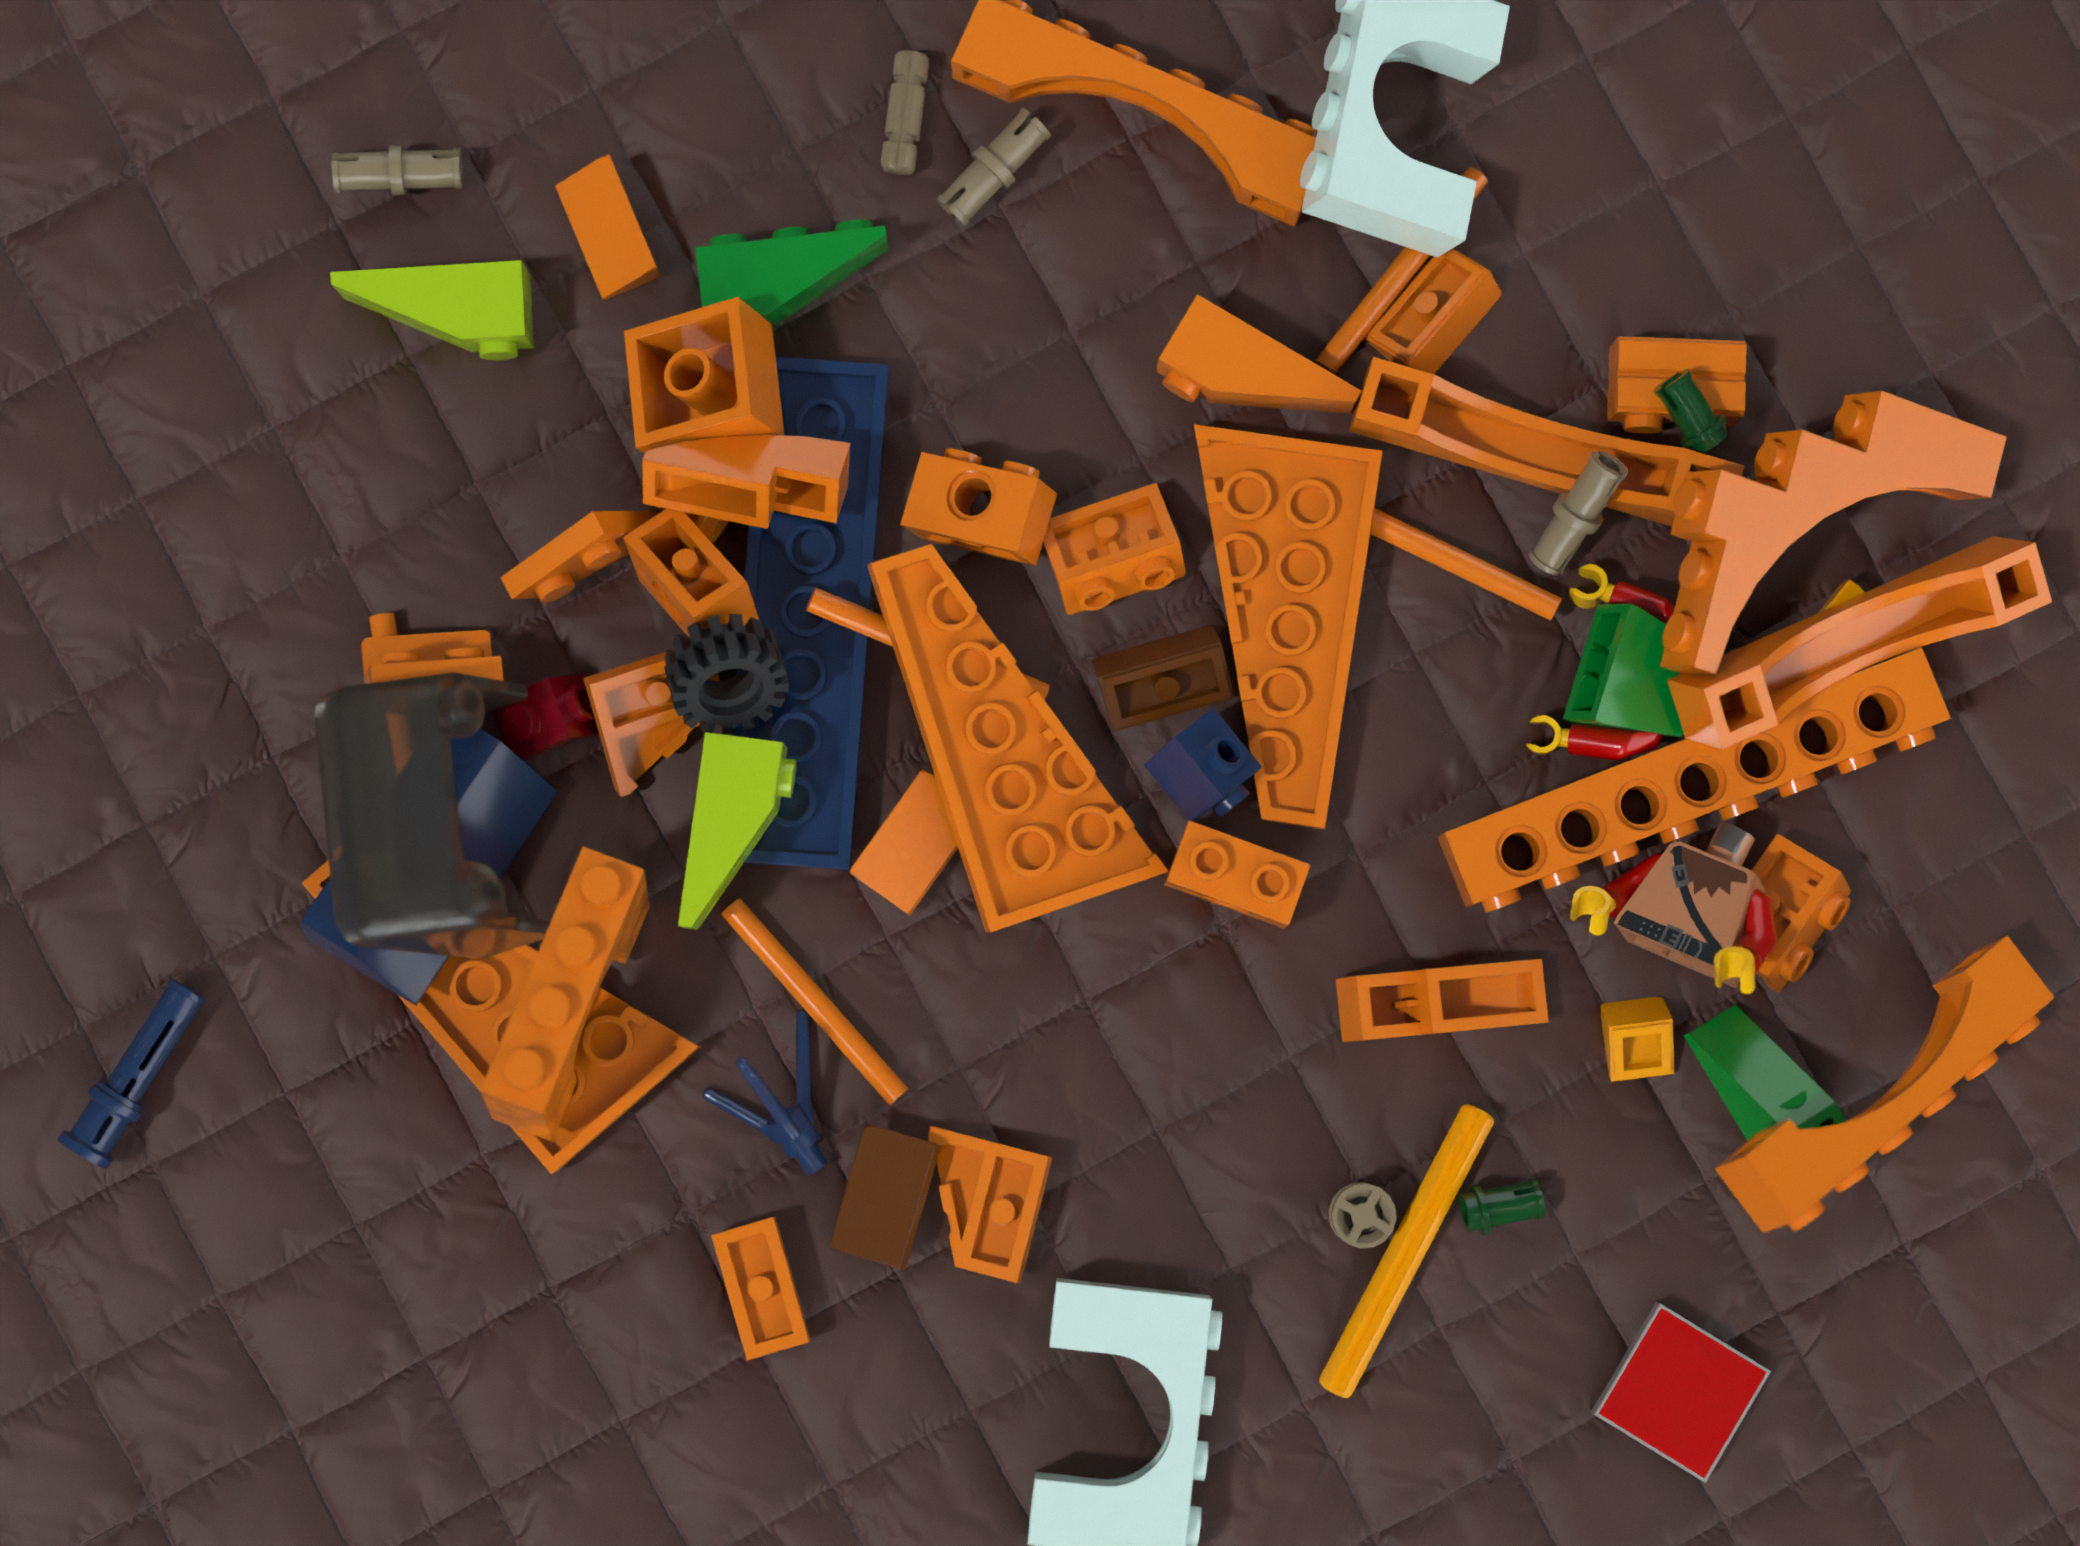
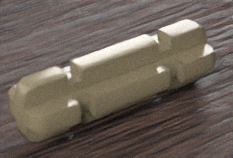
M900 50L896 53L892 75H894L893 80L896 83L891 84L885 126L886 138L889 140L883 142L881 155L883 171L892 174L910 175L915 171L918 150H916L917 146L913 144L919 141L925 99L924 88L921 85L927 84L929 70L927 55L918 51Z

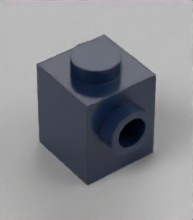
M1214 707L1173 737L1144 764L1187 819L1192 822H1196L1212 808L1220 818L1250 794L1243 783L1262 768Z

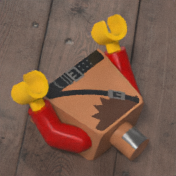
M1721 822L1706 851L1681 841H1674L1669 844L1664 853L1653 854L1601 888L1584 886L1573 894L1570 919L1575 921L1581 915H1592L1589 932L1593 935L1600 936L1604 934L1608 927L1609 918L1616 917L1614 924L1628 943L1715 979V986L1719 988L1722 987V983L1737 988L1740 982L1741 992L1751 994L1755 988V973L1762 967L1777 945L1772 900L1765 894L1766 889L1757 874L1742 867L1755 838L1741 828Z

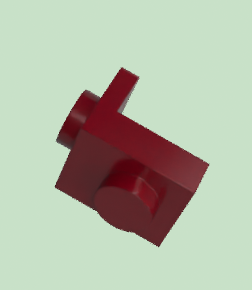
M580 673L547 677L492 702L491 706L505 746L522 761H527L572 740L598 735V728L583 679L587 676Z

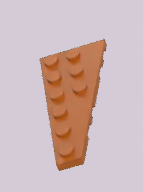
M1194 424L1250 753L1262 766L1254 774L1261 819L1325 830L1383 451Z
M929 544L868 564L867 568L985 932L991 933L1169 872L1156 853L1150 851L1134 828L1135 824L1122 806L1116 804L1095 775L1096 770L1038 690L1035 691L1019 670L1015 664L1017 661L1005 644L998 641L977 612L976 604L934 546Z
M348 842L302 882L315 899L354 842ZM477 915L419 1004L415 1006L401 996L399 997L480 1091L538 950ZM599 987L586 1019L575 1055L574 1073L577 1084L553 1142L515 1127H510L551 1175L555 1174L697 1051L700 1046Z

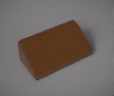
M1211 625L1098 656L1092 660L1112 732L1234 698L1221 641Z
M871 1124L865 1125L835 1223L830 1247L843 1253L906 1270L941 1145Z

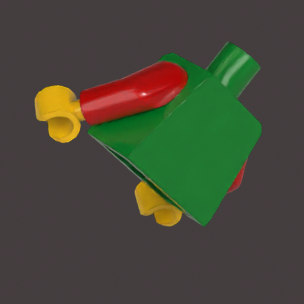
M1587 564L1579 568L1578 574L1586 579H1592L1597 582L1599 589L1591 594L1583 593L1575 588H1570L1569 590L1570 599L1578 607L1590 609L1597 606L1563 716V720L1573 724L1570 729L1560 728L1558 722L1546 715L1536 716L1529 723L1550 725L1555 731V737L1553 742L1546 747L1526 744L1533 753L1539 755H1547L1554 752L1558 747L1568 748L1570 755L1616 761L1655 750L1663 737L1681 738L1684 732L1667 681L1681 673L1660 667L1664 652L1663 632L1668 620L1673 616L1675 607L1667 597L1623 581H1619L1616 585L1608 583L1606 573L1598 565Z

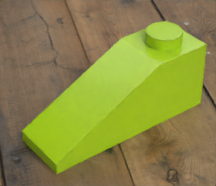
M521 260L330 272L331 285L343 299L467 351L479 352L481 359H513L518 356V349L534 348L530 273Z
M705 732L678 926L693 930L700 928L779 812L781 797H792L796 776V760L786 758L788 748L783 742Z

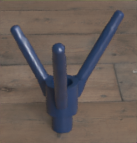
M799 1010L796 1014V1103L785 1109L746 1057H739L736 1060V1066L773 1118L767 1119L709 1087L704 1089L702 1097L721 1110L759 1130L774 1143H779L786 1156H795L805 1174L810 1175L821 1169L828 1161L816 1143L820 1136L811 1123L814 1121V1114L811 1103L809 1014L806 1010Z

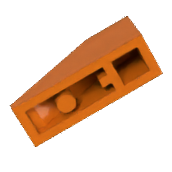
M1198 294L1160 355L1156 372L1165 376L1162 381L1164 387L1189 402H1194L1197 396L1213 404L1350 414L1362 392L1355 386Z

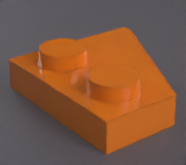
M592 511L500 578L511 599L539 598L541 603L557 600L571 592L575 588L576 582L628 556L629 552L623 537L659 514V511Z
M666 652L583 678L613 785L620 797L631 794L638 787L635 781L660 757L664 755L668 759L686 742L689 732L699 726V723L693 728L686 725L683 715L678 717L674 709L664 666H666ZM718 673L707 679L720 681Z
M930 1126L929 1141L941 1145L937 1159L941 1181L939 1191L943 1210L948 1215L951 1229L949 1240L955 1267L1014 1283H1021L1053 1157Z

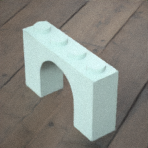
M1336 0L1335 9L1341 13L1338 32L1331 39L1324 57V69L1330 72L1326 92L1320 96L1312 117V127L1318 131L1314 151L1307 157L1301 172L1300 186L1306 189L1301 212L1438 258L1466 240L1477 181L1412 159L1391 143L1383 132L1375 114L1373 104L1375 77L1382 63L1401 61L1472 84L1499 65L1510 6L1494 0Z
M1056 1278L1049 1347L1120 1355L1141 1363L1159 1379L1167 1393L1170 1406V1422L1166 1438L1158 1453L1145 1466L1132 1474L1119 1478L1098 1479L1035 1471L1027 1545L1198 1546L1201 1507L1190 1506L1193 1480H1205L1208 1459V1442L1197 1440L1200 1415H1212L1215 1394V1376L1204 1375L1207 1349L1219 1350L1222 1328V1311L1211 1310L1212 1298L1209 1295Z

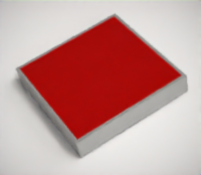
M1656 1302L1591 1413L1706 1483L1771 1371L1666 1306Z

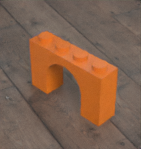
M582 847L480 1089L492 1119L553 1142L577 1084L574 1073L575 1055L597 991L612 960L623 964L627 963L650 908L644 869Z

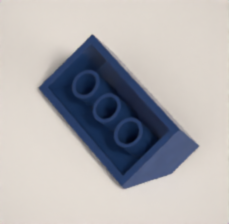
M445 708L299 922L307 940L417 1006L557 796V790L501 741Z

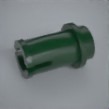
M1684 369L1680 373L1672 375L1653 390L1681 431L1683 437L1680 439V444L1683 448L1691 447L1693 451L1704 453L1721 443L1728 436V432L1724 428L1727 422L1724 414H1715L1693 379L1690 369Z
M1530 1178L1527 1181L1482 1190L1479 1184L1471 1185L1470 1192L1459 1195L1460 1212L1467 1232L1478 1230L1480 1235L1484 1236L1490 1234L1491 1227L1530 1219H1544L1545 1203L1542 1190L1535 1191L1539 1189L1540 1184L1538 1180Z

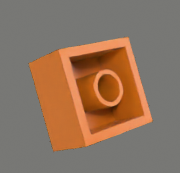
M739 297L624 331L635 447L645 454L646 450L671 444L714 437L765 434L785 435L772 324Z

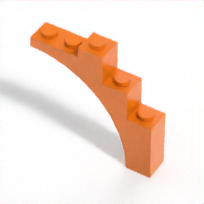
M1875 391L1845 395L1843 405L1834 419L1833 432L1835 436L1833 441L1805 430L1766 433L1764 444L1760 447L1755 457L1754 481L1722 469L1686 472L1684 482L1680 485L1674 497L1673 512L1675 517L1670 535L1692 543L1689 553L1680 566L1679 583L1681 586L1673 616L1668 620L1663 632L1664 652L1660 667L1681 674H1716L1732 627L1756 584L1789 545L1825 517L1864 498L1893 491H1915L1953 501L1991 498L2007 437L1890 393Z

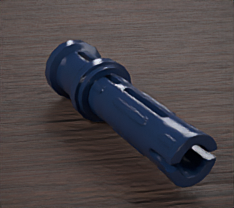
M172 978L168 982L169 985L141 1029L136 1033L133 1041L106 1082L99 1080L97 1084L91 1086L88 1091L91 1097L88 1105L71 1131L63 1130L57 1139L66 1148L99 1167L107 1169L113 1161L109 1153L129 1122H138L143 1114L141 1110L144 1106L139 1102L172 1053L173 1048L200 1006L204 1005L206 1001L203 996Z

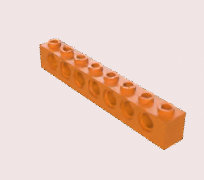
M1921 647L1851 674L1831 684L1792 710L1779 725L1723 750L1684 739L1449 830L1437 837L1465 907L1481 902L1485 913L1522 900L1517 887L1541 878L1543 886L1547 890L1581 877L1577 864L1599 855L1604 867L1640 854L1636 841L1653 834L1660 833L1663 843L1666 844L1697 832L1700 829L1695 818L1719 810L1722 820L1725 821L1756 809L1759 805L1755 795L1766 790L1778 787L1781 797L1784 798L1815 786L1818 782L1814 772L1837 764L1840 774L1843 775L1877 761L1873 749L1892 741H1896L1899 751L1902 752L1936 738L1932 726L1949 720L1951 717ZM1864 699H1871L1877 702L1884 711L1885 721L1879 732L1866 728L1859 718V707ZM1804 722H1813L1819 725L1825 733L1826 746L1820 755L1808 752L1800 742L1799 732ZM1746 744L1759 747L1767 757V770L1761 778L1748 775L1740 764V753ZM1687 767L1699 769L1708 779V794L1702 801L1688 798L1681 789L1680 778ZM1627 790L1638 791L1649 801L1650 814L1645 823L1634 824L1624 817L1621 811V799ZM1568 813L1580 814L1590 824L1591 838L1587 845L1582 848L1568 844L1562 836L1561 823ZM1508 836H1519L1525 839L1532 849V861L1524 871L1511 869L1502 859V844Z

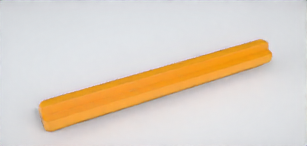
M1465 1104L1459 1110L1319 1377V1383L1326 1390L1342 1398L1352 1396L1494 1124V1118L1487 1112L1469 1104Z

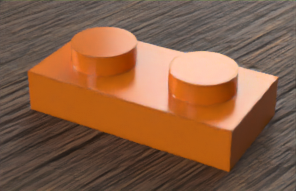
M769 1217L711 1235L746 1359L751 1360L810 1342V1335L776 1217Z

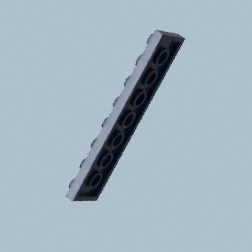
M776 357L784 434L786 436L814 437L851 443L848 489L837 523L774 511L768 529L748 526L744 579L747 581L762 628L764 629L768 626L774 632L775 639L778 641L787 672L789 687L788 691L783 692L785 701L779 708L771 705L773 712L771 718L764 721L758 715L753 718L755 728L747 731L744 730L742 723L734 724V734L731 736L783 742L788 748L786 758L796 760V776L792 797H781L779 812L744 863L850 871L869 637L807 612L806 607L816 587L871 610L873 583L867 565L875 562L890 369L887 364ZM737 668L736 676L742 673L745 669Z

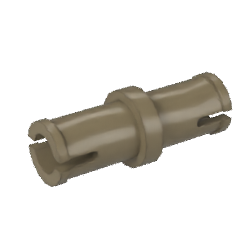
M1022 107L1013 120L986 148L979 145L971 154L974 161L942 195L939 194L936 201L951 217L955 215V220L963 227L969 224V220L1001 186L1008 189L1016 181L1013 174L1045 140L1051 137L1048 129L1036 117L1031 119L1032 114L1027 109Z
M389 145V151L332 152V181L335 193L360 190H391L393 196H404L407 189L463 188V166L460 148L404 151L403 145Z
M1593 451L1587 465L1569 493L1560 494L1552 507L1555 514L1537 544L1529 552L1530 560L1544 572L1555 576L1558 573L1563 575L1567 570V565L1587 534L1596 533L1604 520L1601 512L1621 481L1628 474L1627 467L1618 458L1607 452L1599 451L1597 453Z

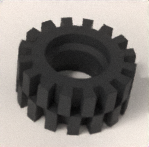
M730 614L728 624H721L719 615L707 617L710 627L702 629L697 622L687 627L690 638L687 639L678 634L672 641L674 650H667L665 654L666 666H664L674 709L678 717L683 715L684 723L691 728L699 723L703 733H712L715 726L720 725L723 735L734 734L733 725L742 723L745 731L755 728L753 718L757 715L764 721L773 716L771 705L780 708L785 701L783 692L788 691L789 687L787 672L774 632L768 626L763 629L761 621L753 617L744 626L741 614ZM745 669L739 675L727 680H707L712 675L723 670Z

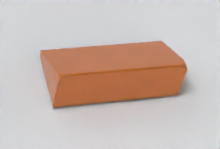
M609 154L596 159L555 185L603 301L661 278Z
M1452 248L1438 258L1433 256L1366 335L1365 340L1390 362L1435 374L1499 300L1501 290L1490 270Z
M925 769L918 773L850 870V874L909 916L958 849L945 805L933 774Z

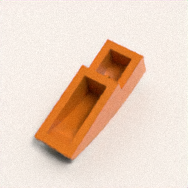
M765 434L714 437L685 441L646 450L642 460L643 504L768 529L774 511L837 523L848 489L851 443L814 437Z
M1542 959L1432 968L1336 979L1342 1042L1549 1023Z

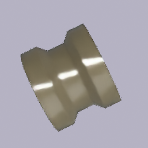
M1364 1182L1349 1183L1340 1188L1331 1198L1328 1208L1329 1224L1334 1234L1345 1243L1361 1249L1372 1248L1385 1242L1393 1232L1397 1220L1395 1205L1390 1196L1380 1187Z

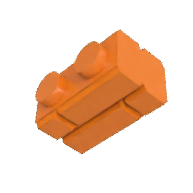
M1618 336L1609 350L1608 421L1624 422V430L1626 432L1640 434L1663 431V423L1675 424L1659 397H1656L1653 390L1672 375L1680 373L1684 369H1690L1693 379L1715 414H1724L1727 422L1724 428L1726 429V425L1734 426L1744 417L1747 344L1745 341Z

